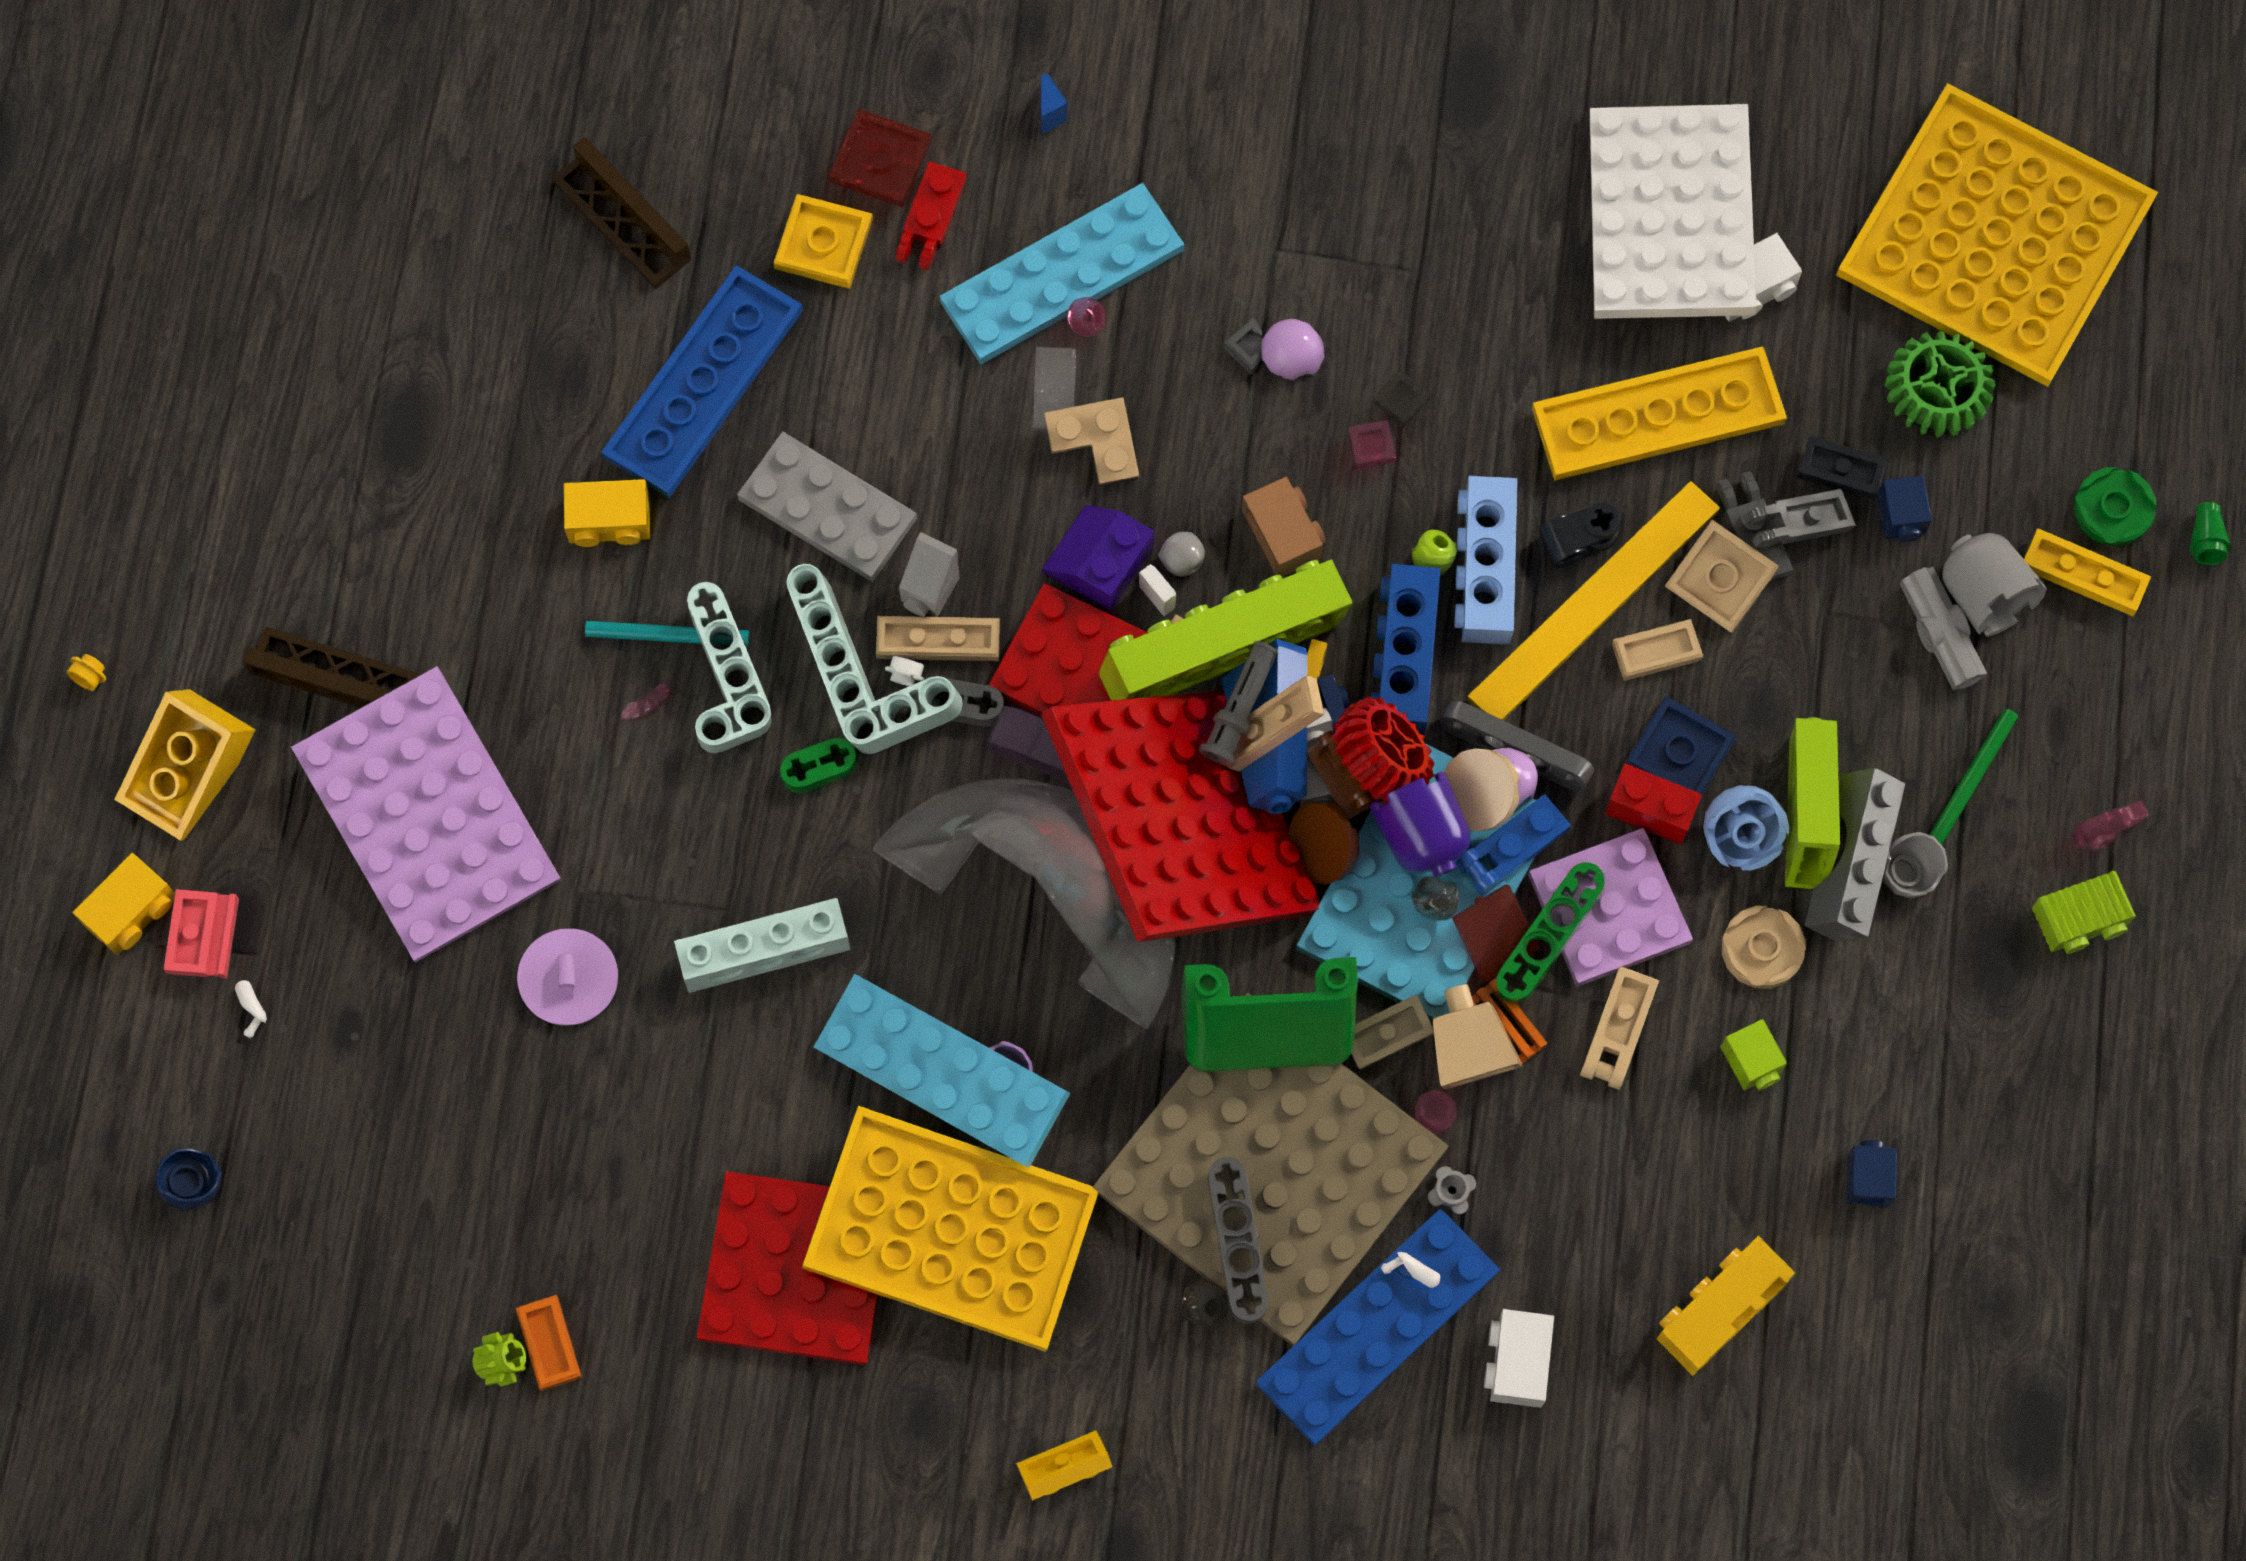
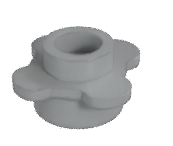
M1447 1166L1439 1168L1436 1172L1437 1182L1435 1188L1428 1194L1430 1204L1435 1207L1443 1205L1451 1208L1453 1213L1457 1215L1465 1213L1469 1207L1467 1202L1469 1193L1476 1188L1474 1177L1469 1174L1464 1175L1461 1172L1452 1171ZM1454 1187L1456 1189V1193L1450 1194L1448 1192V1188Z

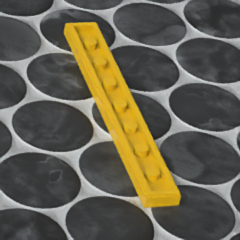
M1690 481L1468 695L1467 701L1473 707L1504 721L1719 513L1720 507Z

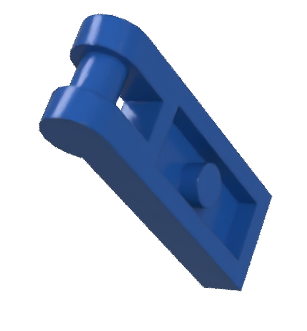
M1544 794L1476 847L1465 852L1455 863L1462 874L1466 872L1475 882L1473 887L1483 896L1568 832L1571 824ZM1486 857L1496 867L1489 872L1480 863Z

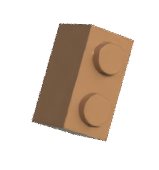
M1287 476L1244 495L1242 502V512L1275 575H1281L1282 577L1294 572L1298 567L1309 561L1320 560L1323 543L1326 542L1319 523L1316 520L1311 522L1305 512L1307 502L1298 486L1293 488Z

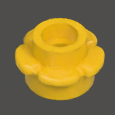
M84 654L81 659L75 656L70 659L72 665L66 673L79 686L94 691L99 683L106 681V676L103 673L105 667L96 658Z

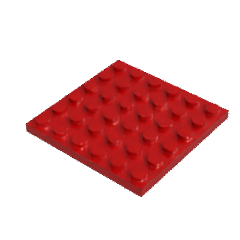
M1224 690L1053 706L1041 714L1138 943L1313 916L1315 911L1319 909L1320 900L1315 886L1309 879L1299 859L1300 853L1297 846L1291 842L1288 836L1289 829L1284 820L1283 813L1271 814L1268 811L1250 807L1242 772L1216 763L1198 751L1201 744L1207 743L1214 728L1215 722L1213 718L1215 713L1219 712L1220 709L1224 710L1227 704Z

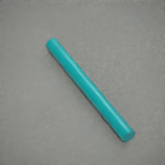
M586 621L585 637L702 644L695 627ZM739 630L745 647H748L749 630ZM719 633L711 639L710 643L712 645L731 646L733 639L726 633Z

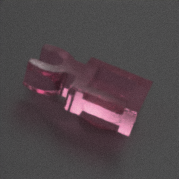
M2139 800L2119 810L2116 808L2079 823L2071 837L2077 849L2092 845L2093 849H2098L2113 842L2116 839L2115 834L2117 831L2142 823L2144 821L2143 818L2149 814L2142 800Z

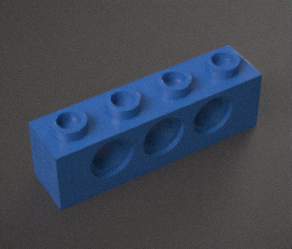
M1392 564L1390 576L1382 577L1379 601L1387 602L1386 615H1378L1376 639L1384 641L1382 654L1375 653L1372 677L1380 678L1379 692H1371V698L1377 699L1380 697L1386 704H1395L1397 711L1400 713L1406 712L1407 719L1411 723H1416L1417 731L1425 735L1428 721L1441 568ZM1402 605H1410L1418 613L1407 617L1400 614L1397 608ZM1399 643H1407L1413 647L1414 652L1409 655H1401L1395 651L1394 646ZM1396 681H1402L1407 683L1411 690L1408 693L1399 694L1394 692L1390 685Z

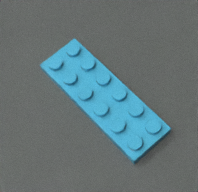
M1141 183L940 295V303L979 363L983 364L1183 252L1184 243L1146 186Z
M856 974L853 975L814 1045V1048L1028 1168L1031 1166L1070 1095L1066 1090Z

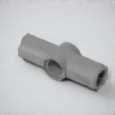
M1924 567L1902 579L1900 586L1917 618L1916 627L1920 640L1928 652L1935 653L1953 691L1965 689L1985 678L1987 674L1985 667L1969 639L1970 627L1967 618L1958 605H1952L1934 567Z

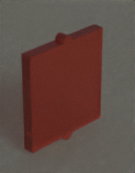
M1504 885L1486 897H1476L1473 905L1451 917L1482 982H1487L1498 975L1499 970L1529 929V925L1510 885ZM1536 940L1528 944L1526 948L1528 955L1539 949Z

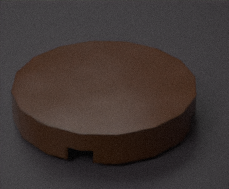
M1321 800L1300 807L1292 817L1288 830V836L1299 850V859L1309 879L1319 884L1334 883L1342 880L1345 875L1350 874L1356 867L1360 853L1359 835L1356 827L1351 828L1350 822L1347 820V818H1350L1349 814L1344 808L1331 801Z

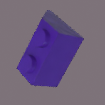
M1085 505L1042 568V572L1111 613L1154 549V531L1121 511Z

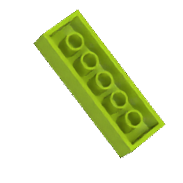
M1331 559L1319 564L1318 560L1309 561L1298 567L1294 575L1284 579L1281 575L1272 576L1259 584V589L1246 594L1244 590L1235 591L1222 599V604L1212 608H1208L1206 604L1195 607L1185 614V619L1172 624L1170 620H1163L1151 626L1147 630L1148 634L1135 639L1133 635H1126L1110 644L1111 648L1108 649L1098 673L1111 701L1174 695L1232 671L1248 659L1255 641L1269 644L1275 639H1279L1296 645L1338 628L1353 602L1333 560Z

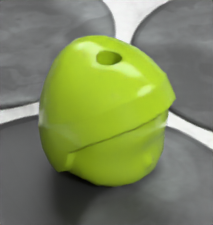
M1439 530L1426 531L1420 537L1417 545L1412 548L1414 565L1441 568L1440 576L1451 567L1457 554L1456 542H1453L1446 533Z

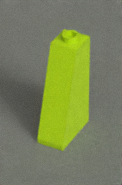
M1816 717L1795 719L1789 741L1787 819L1790 829L1789 836L1786 832L1785 887L1814 889L1832 873L1840 847L1837 721L1822 720Z

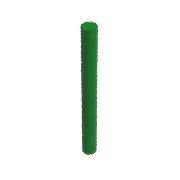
M2010 709L2003 710L1929 835L1935 837L1941 845L1944 843L2018 719V715Z

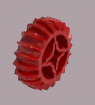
M1368 696L1364 700H1359L1356 704L1352 703L1347 707L1333 725L1335 733L1332 738L1338 745L1335 748L1336 753L1342 756L1343 762L1341 765L1348 768L1351 772V778H1355L1360 783L1362 790L1368 789L1374 799L1381 797L1383 802L1388 804L1387 794L1421 778H1424L1426 785H1428L1429 780L1434 776L1432 768L1435 764L1429 756L1432 750L1425 745V736L1417 731L1416 723H1411L1407 719L1406 712L1400 713L1397 711L1395 704H1386L1380 697L1373 699Z

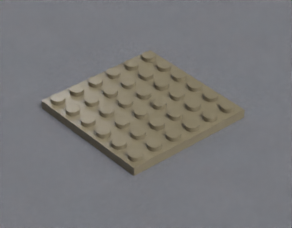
M1190 1064L1094 1184L1093 1188L1098 1191V1195L1226 1294L1208 1188V1172L1211 1165L1217 1159L1232 1157L1239 1160L1247 1173L1268 1295V1308L1260 1321L1291 1346H1294L1446 1152L1449 1145L1343 1064L1209 1072L1197 1070ZM1229 1167L1222 1168L1221 1175L1215 1177L1216 1182H1223L1226 1189V1198L1217 1197L1220 1204L1229 1199L1244 1200L1243 1194L1235 1197L1233 1195V1181L1239 1178L1238 1174H1231ZM1230 1208L1223 1213L1222 1222L1227 1229L1238 1231L1246 1225V1216L1241 1210ZM1237 1250L1230 1255L1229 1264L1234 1271L1245 1273L1253 1267L1254 1260L1249 1252ZM1257 1277L1246 1282L1232 1281L1234 1288L1242 1284L1243 1299L1237 1304L1245 1308L1250 1314H1254L1255 1306L1261 1303L1259 1299H1252L1249 1285L1250 1283L1258 1284Z

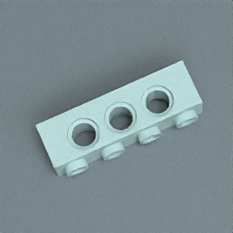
M837 898L674 941L683 978L689 993L850 950Z

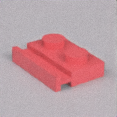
M176 889L164 963V971L167 974L198 977L216 976L227 979L239 898L236 894L220 895L215 892Z

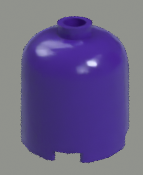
M1438 772L1434 775L1437 782L1426 785L1424 778H1421L1387 794L1389 803L1383 807L1379 802H1374L1369 807L1396 861L1402 869L1409 873L1423 874L1432 871L1434 878L1445 875L1457 868L1455 860L1462 856L1470 845L1471 834L1468 824L1445 772Z

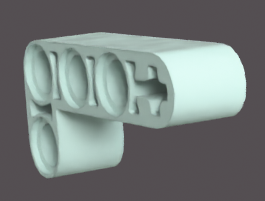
M702 582L693 586L688 593V608L726 703L700 714L696 720L695 730L700 746L707 752L718 753L762 736L770 728L772 719L770 705L723 592L714 583ZM707 597L709 602H713L716 620L709 623V617L705 608L700 606L701 598ZM726 633L732 637L733 643L727 649L719 650L711 645V639L716 634ZM734 670H741L748 675L749 679L743 686L733 687L726 682V677ZM751 707L759 708L764 713V718L758 724H747L741 718L744 710ZM713 722L720 723L726 728L723 737L717 740L708 739L703 734L704 728Z

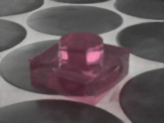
M1388 420L1348 427V437L1356 470L1396 462V453Z

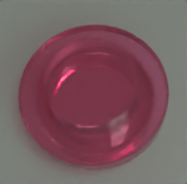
M1433 1090L1420 1096L1415 1105L1414 1115L1416 1121L1431 1133H1440L1453 1125L1457 1115V1107L1454 1100L1447 1093Z

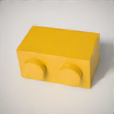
M645 479L564 483V528L569 543H575L582 547L596 546L604 541H616L622 545H633L639 543L640 540L650 539L649 492Z
M132 852L72 913L102 943L118 955L123 949L128 950L139 941L143 933L142 930L153 919L158 920L168 912L172 906V900L175 898V893L163 879Z

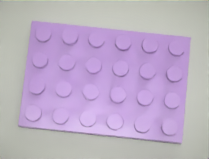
M438 666L291 747L415 963L561 881L556 869Z

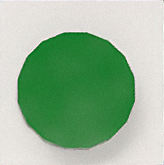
M2106 467L2091 473L2081 483L2074 499V516L2081 530L2092 540L2106 546H2125L2138 541L2149 530L2155 518L2156 497L2149 483L2138 473L2131 470L2126 472L2124 470H2117V467Z

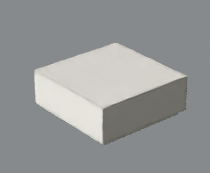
M1150 564L1140 571L1139 587L1161 614L1165 616L1174 610L1176 592L1155 566Z

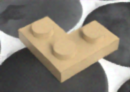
M1123 397L1044 413L1052 454L1091 446L1099 485L1139 478Z

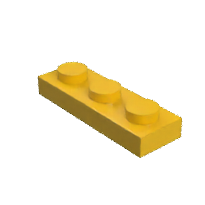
M2037 528L2024 557L2025 562L2037 576L2130 616H2134L2151 579V576L2039 528Z

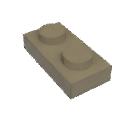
M1416 994L1355 1024L1352 1055L1360 1070L1434 1035L1433 1026L1418 995Z

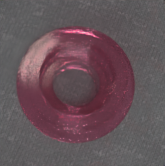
M1081 297L1072 302L1068 310V323L1076 335L1091 337L1104 327L1106 312L1101 303L1090 297Z

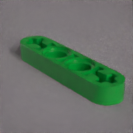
M1582 862L1575 865L1569 871L1499 970L1496 977V989L1504 1001L1511 1004H1519L1525 1002L1532 995L1604 891L1605 876L1597 865L1590 862ZM1588 874L1594 876L1593 885L1596 888L1593 890L1587 887L1579 897V902L1584 903L1585 906L1581 908L1573 898L1563 894L1567 891L1573 897L1579 886V881L1576 877L1585 878ZM1558 906H1567L1573 911L1575 918L1570 925L1559 927L1550 918L1552 910ZM1535 939H1542L1550 945V955L1543 960H1534L1526 951L1528 944ZM1520 958L1527 967L1538 972L1536 975H1533L1528 969L1522 979V985L1525 989L1522 991L1516 988L1511 993L1507 991L1508 982L1505 978L1509 976L1514 979L1522 969V964L1516 963V961Z

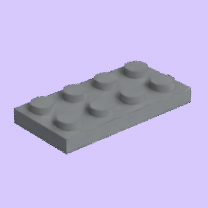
M783 431L737 494L738 500L871 582L877 577L917 520V513Z

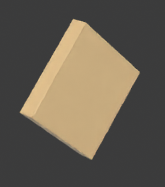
M1711 520L1665 587L1733 633L1777 572L1779 566L1714 520Z

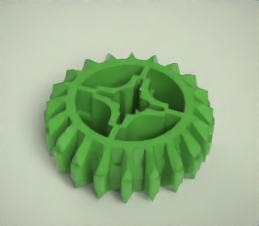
M1943 330L1938 332L1935 340H1933L1926 331L1921 335L1919 342L1911 338L1907 341L1905 349L1900 348L1896 351L1894 355L1895 361H1891L1887 368L1890 376L1885 380V388L1891 390L1887 396L1888 403L1898 404L1894 410L1895 416L1904 414L1908 416L1905 422L1906 428L1916 422L1921 425V435L1925 434L1928 428H1933L1936 437L1939 438L1943 435L1946 428L1954 437L1959 433L1961 427L1968 431L1973 427L1975 420L1979 421L1984 417L1986 413L1985 408L1989 407L1993 400V395L1990 392L1995 387V380L1989 378L1993 372L1992 365H1981L1986 358L1985 352L1972 353L1974 348L1973 341L1968 342L1965 346L1960 344L1959 333L1954 335L1951 340H1946ZM1924 362L1926 367L1923 372L1924 376H1920L1918 381L1910 382V370ZM1933 381H1939L1940 383L1936 385ZM1969 386L1970 398L1963 404L1956 406L1954 401L1957 396L1956 393L1960 392L1962 387Z

